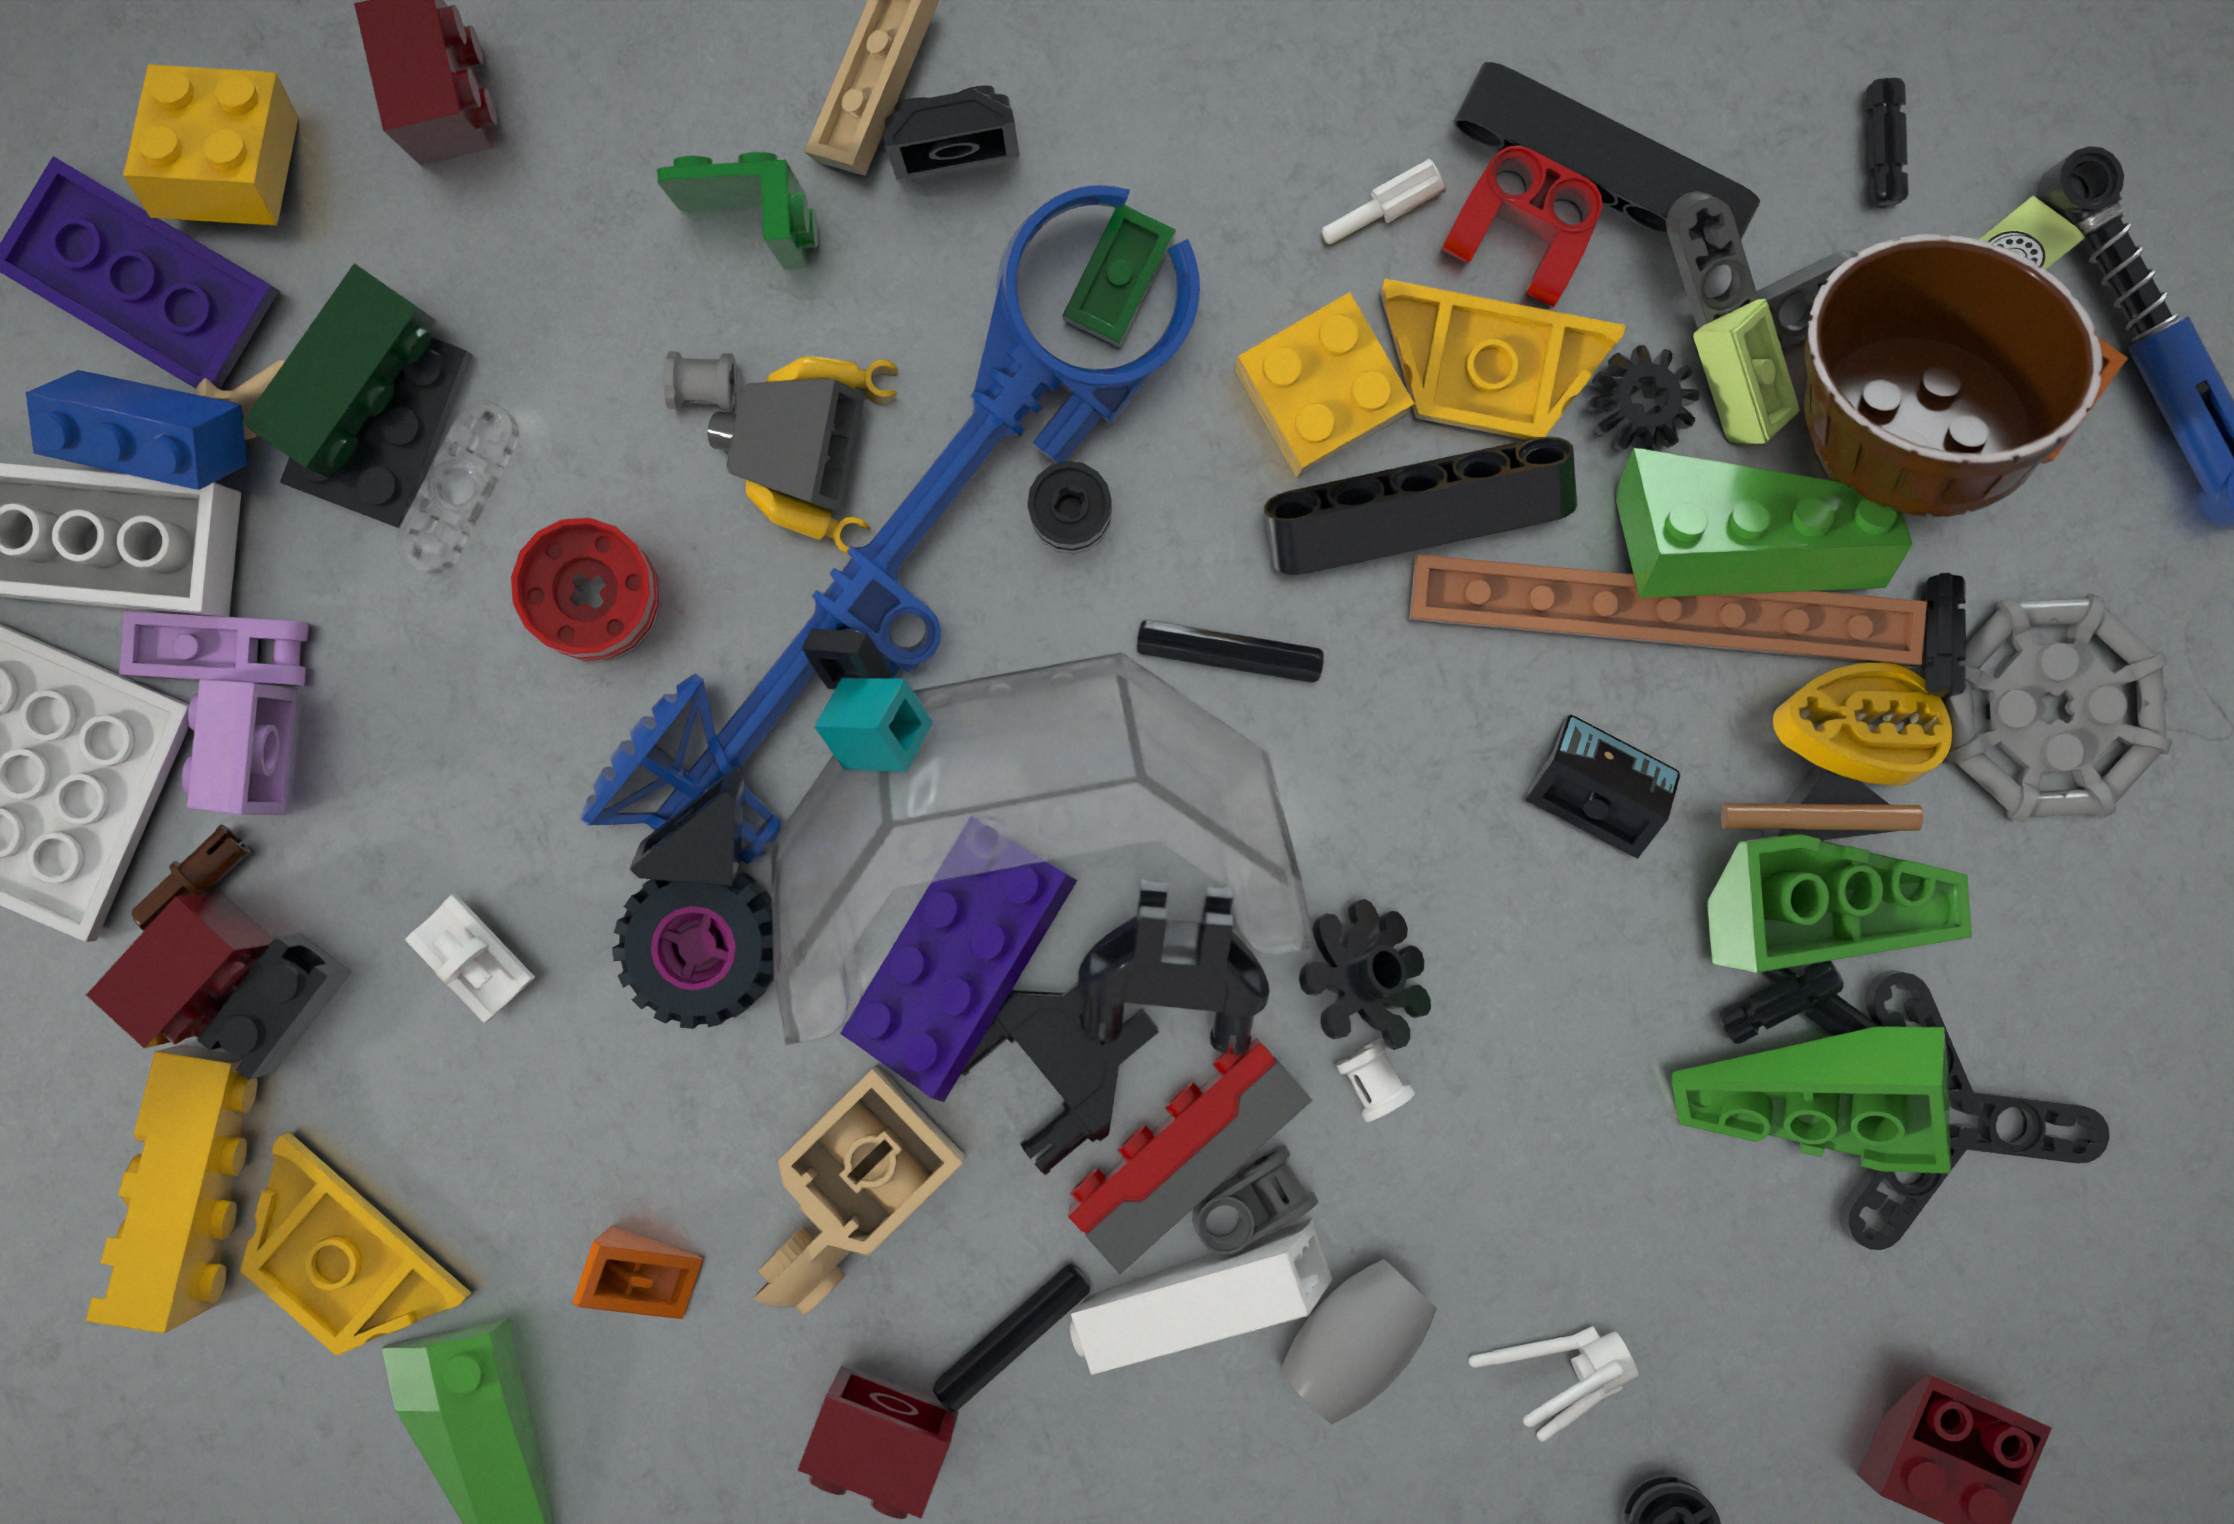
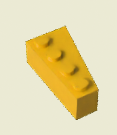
M181 1045L154 1052L133 1134L137 1141L145 1142L142 1154L135 1155L127 1171L123 1173L118 1196L123 1198L125 1205L128 1206L126 1218L120 1225L115 1238L107 1237L100 1264L113 1266L105 1299L91 1298L86 1317L87 1322L165 1334L213 1308V1303H217L220 1299L226 1281V1267L220 1264L223 1241L231 1235L237 1214L236 1203L230 1201L234 1176L240 1174L247 1154V1141L245 1138H241L244 1114L251 1110L257 1093V1078L248 1080L236 1071L243 1061L238 1055Z

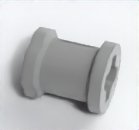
M669 351L665 358L663 380L667 408L679 409L682 403L719 404L722 411H733L737 387L734 355L732 353H723L720 359L682 358L679 352Z

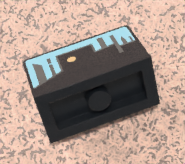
M1569 715L1562 724L1553 753L1530 784L1525 800L1638 859L1669 819L1680 779V772L1574 715Z

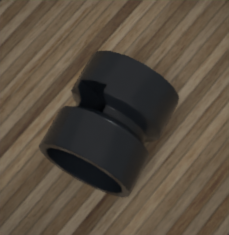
M1064 461L1050 465L1037 475L1029 489L1027 506L1034 532L1043 544L1056 552L1074 555L1089 551L1100 543L1110 528L1112 499L1108 484L1099 472L1084 463Z

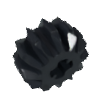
M1638 345L1633 349L1630 360L1621 353H1616L1608 360L1611 373L1598 372L1593 377L1592 384L1605 395H1599L1590 399L1587 403L1588 410L1595 413L1606 412L1607 418L1602 420L1595 427L1598 435H1604L1613 428L1618 430L1619 434L1614 444L1616 450L1623 452L1633 442L1634 437L1637 448L1654 451L1656 440L1664 447L1671 448L1679 442L1676 428L1688 429L1693 426L1695 417L1683 406L1697 402L1700 398V393L1694 389H1681L1680 383L1685 381L1692 374L1690 367L1683 366L1672 373L1668 369L1673 355L1671 350L1664 349L1652 363L1647 347L1645 345ZM1641 388L1644 398H1654L1656 404L1646 413L1643 404L1632 403L1631 396Z

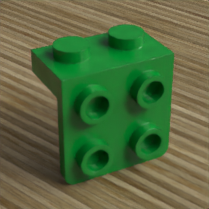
M769 152L744 153L738 156L737 163L713 164L711 158L704 156H682L673 160V166L657 169L658 185L679 210L700 211L762 207L763 238L782 267H809L808 248L818 246L816 213L814 208L808 209L806 194L786 160H778L777 155Z

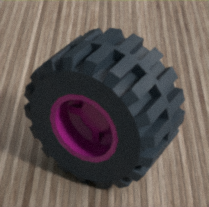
M736 873L732 886L650 879L642 885L643 888L638 893L631 895L624 905V908L627 909L624 917L617 919L614 933L619 934V944L612 947L613 961H621L623 972L617 976L623 988L630 985L637 994L632 1001L641 1010L649 1006L656 1011L654 1019L665 1024L671 1020L680 1022V1028L694 1029L700 1024H707L709 1028L720 1025L732 1017L736 1018L766 992L765 990L777 975L779 970L777 964L779 958L783 955L784 941H780L779 932L783 928L780 914L775 915L770 904L774 902L767 891L761 892L754 885L755 879L746 873L741 875Z

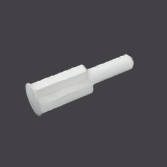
M1427 158L1426 161L1373 189L1371 194L1372 201L1322 228L1321 234L1325 242L1332 245L1380 217L1386 223H1389L1441 193H1445V184L1438 168Z

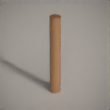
M1723 803L1721 807V826L1723 829L1920 831L1923 824V812L1920 805Z

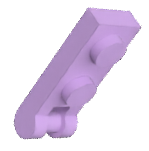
M123 611L119 675L305 686L306 667L300 666L301 642H308L309 623L288 620ZM258 639L274 640L273 664L257 663Z

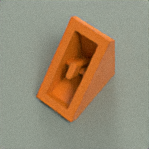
M612 1225L593 1240L572 1303L579 1308L683 1319L703 1258L697 1254Z

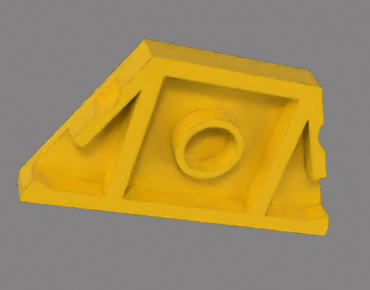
M1384 279L1380 292L1407 390L1415 403L1412 407L1415 418L1525 440L1546 437L1568 405L1579 394L1598 366L1622 338L1626 326L1390 279Z
M287 1132L277 1138L271 1154L275 1155L267 1189L260 1194L254 1216L256 1220L255 1234L247 1242L240 1272L335 1356L362 1346L368 1341L385 1334L388 1335L443 1310L457 1307L468 1299L472 1293L295 1136Z

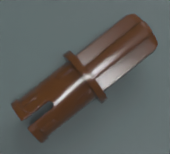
M220 824L216 831L182 863L173 861L169 865L172 873L133 908L131 913L133 921L144 931L176 896L210 894V889L244 857L246 858L251 854L248 846L244 843L239 845L242 840L228 827Z

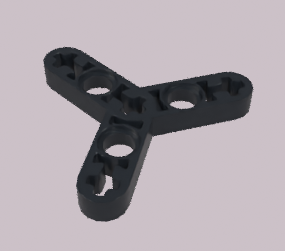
M1895 970L1882 972L1872 979L1866 989L1865 1002L1871 1020L1882 1027H1907L1899 1011L1885 1009L1884 1002L1893 997L1890 987L1895 985L1899 989L1911 991L1912 998L1904 1002V1009L1909 1021L1919 1024L1925 1021L1926 1027H1944L1948 1063L1949 1100H1951L1952 1109L1965 1114L1979 1116L1978 1128L1967 1124H1950L1951 1170L1966 1150L2070 1163H2089L2099 1158L2106 1150L2110 1139L2109 1127L2104 1117L2095 1109L2072 1102L1972 1090L1932 994L1925 982L1914 974ZM1984 1102L1983 1107L1980 1108V1103ZM2018 1107L2027 1118V1128L2025 1134L2019 1140L2006 1143L1997 1133L1996 1122L1998 1116L2004 1110ZM2077 1118V1123L2087 1127L2088 1130L2086 1139H2076L2073 1146L2070 1140L2056 1135L2045 1134V1122L2071 1127L2075 1125ZM1980 1133V1139L1976 1140L1978 1134ZM1868 1168L1845 1198L1840 1208V1223L1843 1231L1851 1240L1870 1250H1883L1892 1247L1902 1238L1949 1173H1925L1918 1183L1909 1186L1902 1185L1897 1180L1895 1172H1883ZM1881 1182L1888 1189L1906 1197L1902 1205L1888 1199L1879 1213L1881 1219L1885 1221L1884 1227L1879 1232L1868 1228L1862 1233L1866 1225L1864 1219L1859 1216L1862 1209L1867 1206L1877 1210L1888 1197V1195L1876 1190Z

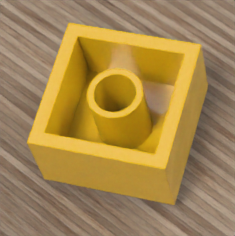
M148 64L123 176L150 218L277 226L299 116L277 72Z
M1350 292L1240 354L1237 357L1234 369L1296 478L1405 417L1415 404Z

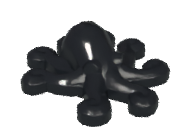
M1366 899L1355 901L1348 908L1351 925L1346 931L1341 945L1339 939L1342 936V924L1338 917L1330 913L1320 915L1313 922L1312 932L1316 945L1327 965L1317 961L1305 964L1300 969L1298 980L1300 988L1307 995L1315 996L1321 994L1325 988L1338 995L1337 1000L1321 1013L1320 1024L1323 1032L1333 1040L1347 1037L1351 1032L1349 1016L1358 1012L1367 1024L1381 1031L1382 1038L1387 1047L1396 1050L1407 1046L1410 1041V1028L1407 1021L1402 1016L1386 1010V1008H1404L1409 1016L1419 1018L1428 1015L1430 1012L1431 999L1426 989L1420 985H1411L1404 988L1407 979L1421 975L1425 964L1423 954L1416 946L1404 947L1399 952L1393 948L1396 944L1403 942L1407 938L1408 928L1404 917L1397 911H1389L1379 918L1376 908L1370 901ZM1379 918L1380 932L1368 942V937L1378 925Z

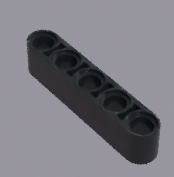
M1485 62L1481 65L1453 120L1455 127L1461 133L1497 153L1506 147L1523 146L1586 177L1597 186L1601 193L1602 205L1668 239L1666 226L1668 212L1674 202L1686 193L1693 191L1706 192L1726 203L1733 213L1741 240L1760 204L1758 196L1745 186L1502 64ZM1701 210L1696 213L1697 224L1690 228L1689 231L1704 240L1707 251L1719 249L1706 241L1703 231V223L1710 219L1711 216Z
M1538 437L1277 494L1264 505L1272 564L1277 571L1284 574H1308L1565 518L1577 508L1573 445L1568 440L1559 437Z

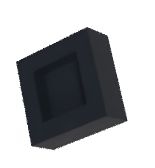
M812 628L801 648L827 689L835 690L842 678H890L892 674L868 634L854 629L838 631Z

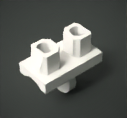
M457 894L450 895L422 925L405 938L406 942L437 973L436 975L464 1001L483 1023H487L495 1017L535 978Z

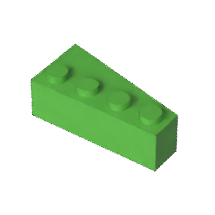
M1633 447L1614 492L1639 598L1886 588L1913 543L1902 512L1892 510V507L1887 505L1883 507L1871 502L1856 493V489L1853 487L1849 488L1839 481Z

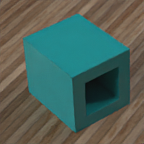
M842 678L814 727L844 770L907 772L933 721L905 679Z

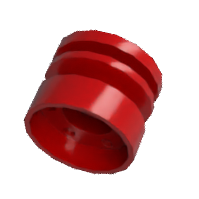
M592 518L561 519L537 531L519 551L511 575L513 606L525 629L545 646L563 655L585 662L613 660L636 649L653 629L661 606L659 578L648 556L616 526ZM587 580L596 586L604 582L606 584L599 592L604 602L596 609L588 603L578 605V602L584 597L580 586Z

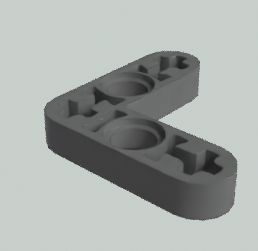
M1693 191L1684 194L1674 202L1666 220L1667 234L1697 328L1699 329L1703 325L1722 317L1719 314L1730 313L1757 299H1766L1782 351L1805 340L1812 305L1819 292L1816 288L1817 285L1820 287L1822 284L1825 285L1826 279L1839 265L1851 256L1855 258L1857 252L1848 250L1833 253L1756 291L1733 213L1726 203L1706 192ZM1701 210L1711 216L1710 219L1703 223V231L1706 241L1719 249L1707 251L1704 240L1689 231L1690 228L1697 224L1696 213ZM1728 265L1732 275L1729 287L1720 296L1714 298L1707 297L1704 291L1707 275L1716 266ZM1803 294L1806 304L1804 314L1794 324L1782 326L1779 321L1781 305L1791 295Z

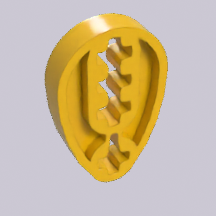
M1859 663L1831 670L1811 680L1781 704L1773 715V727L1776 735L1786 747L1819 767L1847 778L1871 784L1903 786L1917 781L1942 763L1950 750L1952 742V726L1947 709L1941 698L1927 693L1925 680L1918 674L1893 663ZM1882 716L1884 722L1870 731L1868 725ZM1909 717L1911 724L1906 725L1897 732L1895 726ZM1813 724H1821L1814 730Z

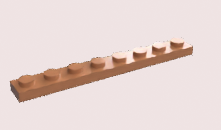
M1418 554L1414 560L1409 620L1918 666L1922 665L1927 601L1821 591L1639 598L1634 574Z

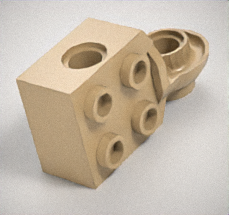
M878 1064L777 1161L783 1187L801 1205L800 1209L820 1231L812 1237L801 1227L758 1269V1272L768 1282L752 1298L755 1301L775 1308L796 1307L805 1316L844 1278L846 1274L837 1265L851 1251L869 1256L963 1164L965 1159L963 1152Z

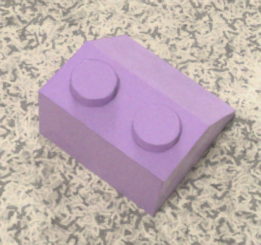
M200 679L199 691L192 696L188 710V721L190 728L194 731L192 756H189L185 761L182 772V787L184 792L188 794L187 808L236 815H286L298 689L249 682Z

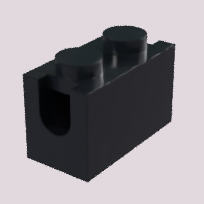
M302 933L278 936L273 940L197 1041L208 1050L223 1048L226 1052L242 1058L243 1061L236 1071L248 1080L273 1073L278 1069L352 971ZM298 958L313 967L309 974L295 964Z

